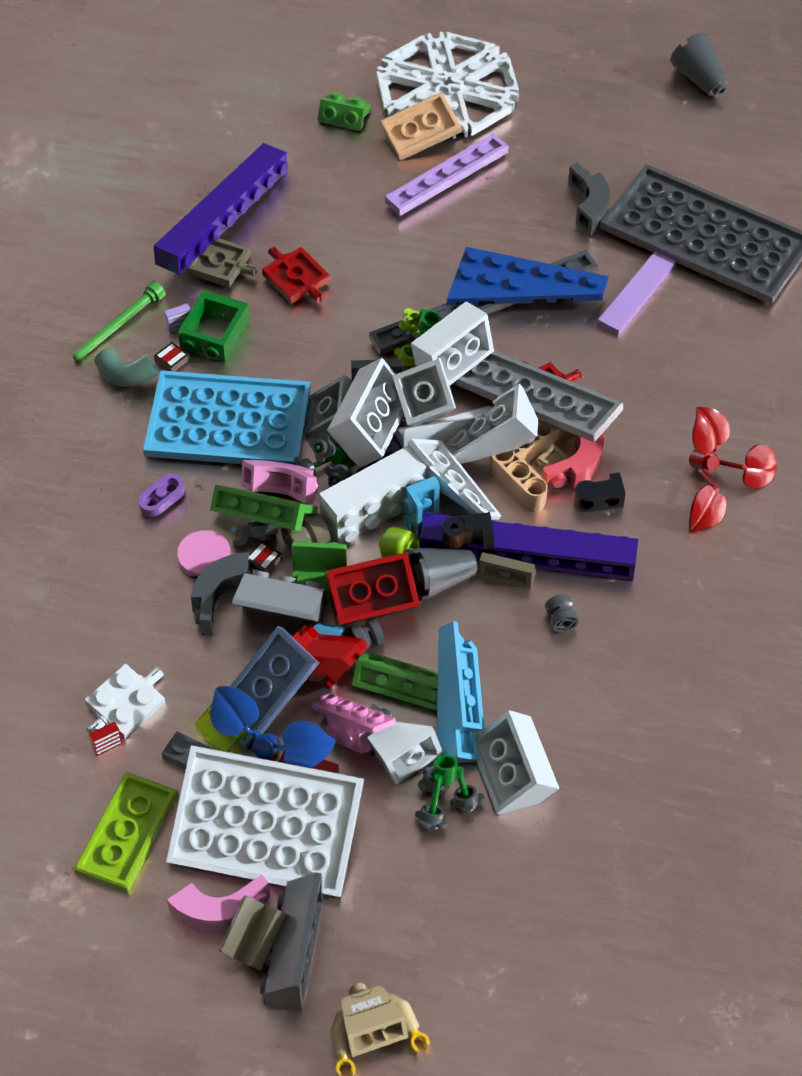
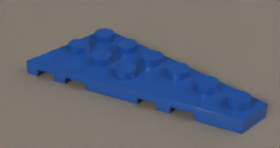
M466 247L447 297V306L455 305V302H469L472 305H478V301H492L494 304L533 303L534 299H547V302H556V299L570 298L572 301H602L609 276Z

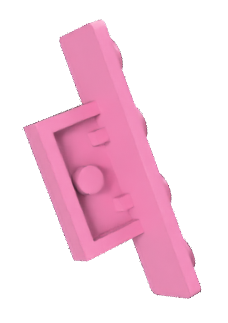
M335 693L322 695L320 700L311 703L313 710L326 714L328 722L327 733L335 739V743L361 754L372 750L367 738L369 736L368 732L376 733L396 724L394 717L368 708L366 705L355 703L351 699L337 696Z

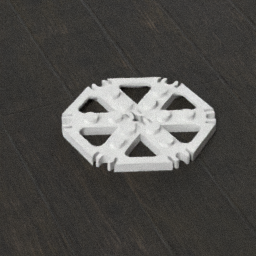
M439 32V38H433L431 33H428L427 40L424 35L416 38L384 56V59L381 60V67L378 66L376 71L384 113L387 112V117L442 92L462 127L464 137H468V130H470L471 136L512 113L514 104L518 102L519 88L510 57H507L506 52L499 54V47L493 43L446 32V38H444L443 32ZM460 48L478 54L455 66L451 49ZM418 52H425L428 55L431 68L404 62L403 60ZM499 71L504 76L506 87L478 80L491 72ZM399 83L416 89L397 100H391L388 85ZM464 100L491 107L495 111L480 121L473 122L468 117Z

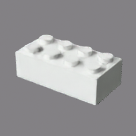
M383 358L359 369L327 429L332 438L338 442L359 468L384 456L404 415L392 377L395 373Z
M409 445L319 493L320 515L327 525L330 537L335 543L343 544L353 541L363 532L376 528L383 521L396 517L405 510L403 500L406 499V487L415 484L419 480L426 479V465Z

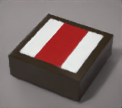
M170 342L154 355V361L167 371H176L190 360L189 354L173 342Z
M261 541L249 553L250 567L254 570L270 573L283 559L282 553Z

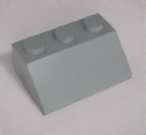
M253 570L252 575L244 573L232 604L321 623L328 591L321 589V583L306 581L305 585L295 583L296 578L280 575L279 580L269 578V573Z

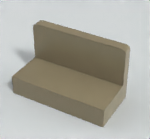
M482 552L479 560L480 576L531 588L537 570L534 564Z
M243 896L219 947V951L261 971L286 917V913L267 906L249 896Z

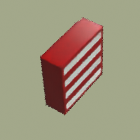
M115 722L89 734L92 749L96 756L122 744L120 731Z

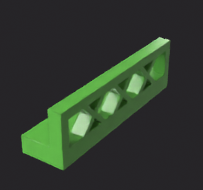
M215 485L210 511L301 531L304 513L317 515L318 507L238 488Z
M368 651L357 659L352 686L437 710V671Z

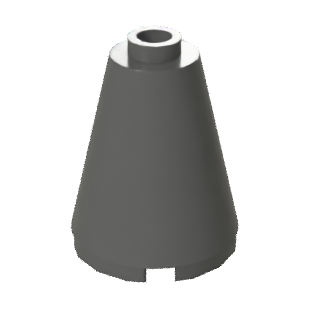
M704 32L692 35L687 38L688 43L682 47L680 44L676 47L670 57V62L675 69L709 96H721L727 90L728 80L713 44Z
M408 548L403 552L408 553L419 602L425 601L475 576L479 569L478 557L470 550Z

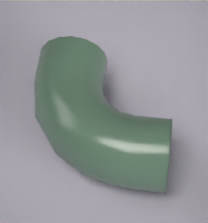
M108 348L100 351L94 358V362L108 382L120 387H136L160 374L156 365L146 353L134 361L123 362L115 349Z

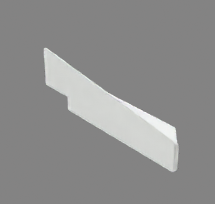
M486 406L425 424L400 427L396 429L395 435L402 448L408 446V442L411 439L441 440L445 443L461 429L467 431L476 421L475 417L480 412L485 415L493 407Z

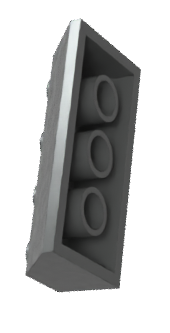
M315 872L288 881L285 893H279L277 909L286 913V917L275 938L274 947L270 949L266 958V966H270L268 976H262L260 994L264 995L267 1007L302 1012L323 905L322 873Z

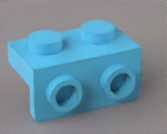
M435 476L419 480L415 484L406 487V499L403 500L406 515L403 518L406 527L409 530L412 529L417 537L421 535L424 513H439L440 484Z

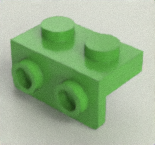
M331 92L320 99L318 122L360 131L362 130L364 117L371 112L372 104L366 103L363 98L352 97L348 99L344 98L341 93Z

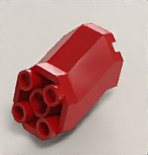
M304 626L293 636L319 662L318 666L306 680L321 682L327 689L370 647L363 638L319 634L312 626L310 628Z

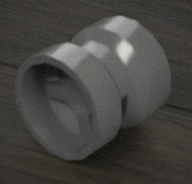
M556 595L545 603L546 612L552 617V628L556 632L569 631L579 623L577 613L572 610L573 603L569 595Z
M376 618L367 620L365 625H355L348 629L349 637L363 638L370 646H379L385 643L383 630Z

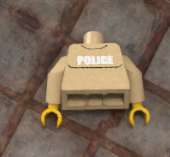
M356 983L350 987V995L341 1000L342 1010L336 1013L331 1027L334 1053L339 1057L336 1065L338 1076H341L340 1069L344 1065H349L352 1076L355 1075L354 1063L348 1059L347 1053H351V1056L354 1057L408 1038V1032L411 1036L409 1050L412 1054H418V1049L414 1044L416 1040L421 1041L427 1050L429 1038L426 1034L418 1031L419 1023L410 1004L406 1000L394 994H388L383 986L367 989L365 984Z

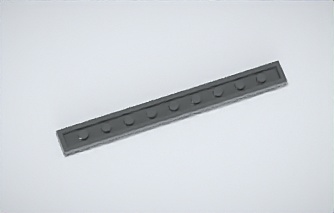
M587 250L550 263L591 273L598 272V264ZM478 301V305L473 306L488 315L516 303L494 304L492 301ZM455 302V305L449 306L445 303L431 310L438 312L442 320L464 302ZM400 321L369 332V339L380 356L392 352L396 348H402L404 345H410L416 337L406 330L402 331L399 328Z

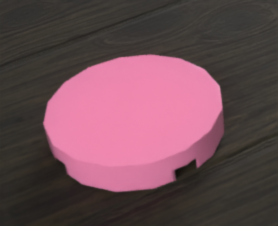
M200 530L189 534L181 541L177 551L180 568L192 577L193 575L199 576L213 562L231 555V548L227 539L212 530Z

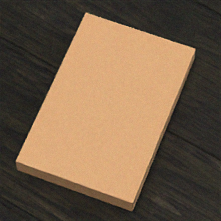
M442 92L380 121L381 127L399 161L462 132V127Z

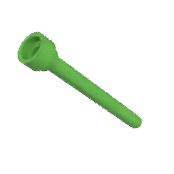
M153 280L145 287L144 295L77 349L72 355L73 359L80 361L148 303L159 302L166 296L164 288L157 281Z

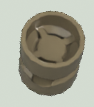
M318 512L317 515L309 513L304 516L301 531L281 527L282 538L291 554L292 542H330L329 530Z

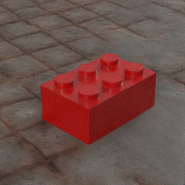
M407 552L327 570L324 573L336 626L410 610L420 606Z

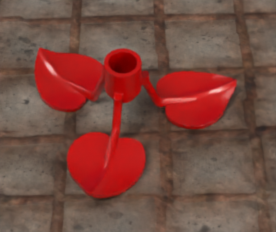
M696 407V418L692 431V442L695 449L690 453L689 464L691 467L698 469L697 473L702 475L710 486H702L694 496L689 516V530L691 531L714 527L723 519L726 511L725 497L717 494L719 487L706 472L715 471L719 465L744 470L742 480L745 485L751 488H761L773 479L777 470V459L770 447L761 444L749 449L745 456V465L720 460L714 452L718 451V445H722L728 440L730 426L722 413L707 407Z

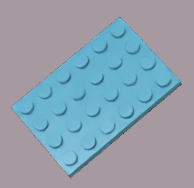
M160 370L143 448L144 456L243 464V460H263L295 465L294 458L300 457L311 393V382Z

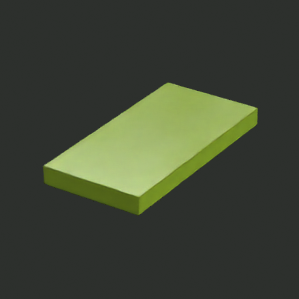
M125 772L74 867L75 874L129 893L179 796L178 790Z

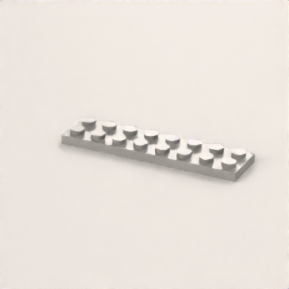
M493 351L452 383L493 401L501 394L520 384L539 420L592 442H595L623 411V402L496 351Z

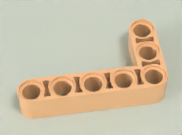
M538 419L537 437L531 443L524 444L518 449L490 456V472L527 510L538 512L546 505L547 483L529 464L536 460L552 444L559 446L575 436V434Z

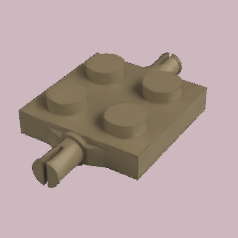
M219 238L186 268V274L231 287L240 273L255 277L258 268L246 264L251 255L249 247Z

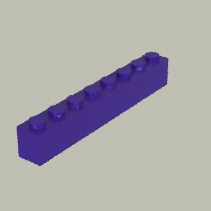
M265 143L258 147L153 246L155 265L178 275L182 273L214 241L218 240L228 227H231L242 214H245L254 202L258 201L268 189L272 188L278 179L287 173V152Z
M424 513L420 548L450 549L443 543L442 524L446 519L456 516ZM492 520L494 548L483 549L482 543L464 545L458 548L472 551L478 557V560H480L481 554L484 552L534 564L537 569L633 580L638 539L627 536H611L601 533H587Z

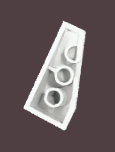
M520 384L498 396L493 401L495 406L485 415L480 412L475 417L476 421L467 431L461 429L444 444L460 464L518 449L524 444L531 443L537 437L538 418Z
M411 439L408 442L409 447L426 465V479L435 476L440 484L439 491L474 514L490 512L491 520H499L501 518L500 513L441 440Z

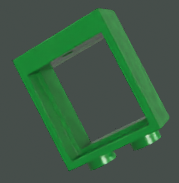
M203 290L178 330L180 348L188 352L207 356L210 359L226 362L250 321L249 304ZM204 314L230 322L221 339L195 332Z

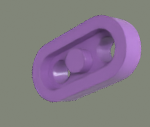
M167 474L161 477L139 495L138 504L140 512L145 516L153 517L169 508L184 495L183 479L176 474Z

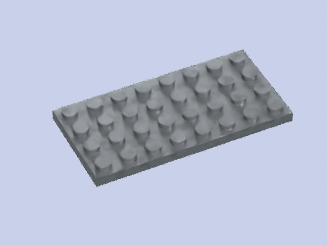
M645 164L600 222V229L649 251H657L676 260L677 263L771 305L802 262L801 230Z

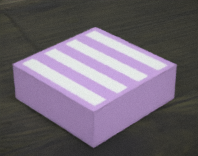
M188 304L164 311L166 327L169 333L178 331L191 311Z

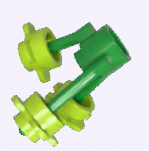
M407 308L403 311L404 316L402 321L399 322V328L402 331L410 332L417 339L441 321V316L438 312L431 309H421L419 312ZM404 345L402 348L395 349L394 354L398 359H402L403 368L416 367L411 345Z

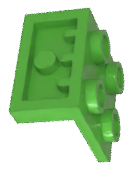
M292 542V578H296L295 583L305 585L306 581L322 584L321 589L328 591L324 573L327 570L347 566V545L335 542ZM329 592L327 596V601H330Z

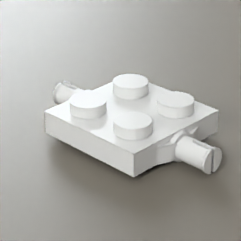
M127 664L123 665L85 699V705L98 718L92 725L86 728L87 732L90 734L103 726L115 722L123 739L128 738L165 704V698L153 687V684L164 676L163 672L158 667H155L146 677L138 675Z

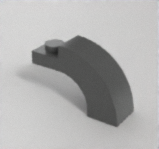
M575 163L569 167L568 184L585 199L582 204L577 206L576 224L591 237L600 230V222L608 213L610 190L606 179L600 172L591 176L588 170Z
M237 553L223 557L205 568L196 579L191 591L192 610L195 612V623L200 624L202 635H213L214 613L217 603L225 595L237 591L244 573L250 574L249 553Z

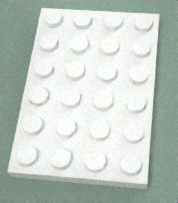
M191 745L166 862L253 880L263 875L269 883L286 886L288 881L315 872L322 873L323 894L341 897L364 779Z

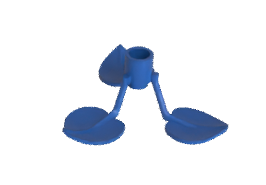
M218 686L215 689L210 710V718L214 728L226 736H236L243 729L246 733L254 736L253 751L257 755L256 758H268L276 754L278 750H285L284 760L286 764L312 768L323 761L335 745L336 741L333 737L325 733L316 724L304 720L295 721L284 730L282 739L285 745H282L276 735L272 733L261 735L259 731H254L248 727V725L255 723L259 718L258 706L250 695L231 686Z

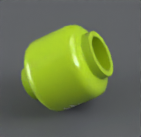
M398 527L387 529L379 539L380 553L383 558L401 554L408 548H420L419 541L414 532Z

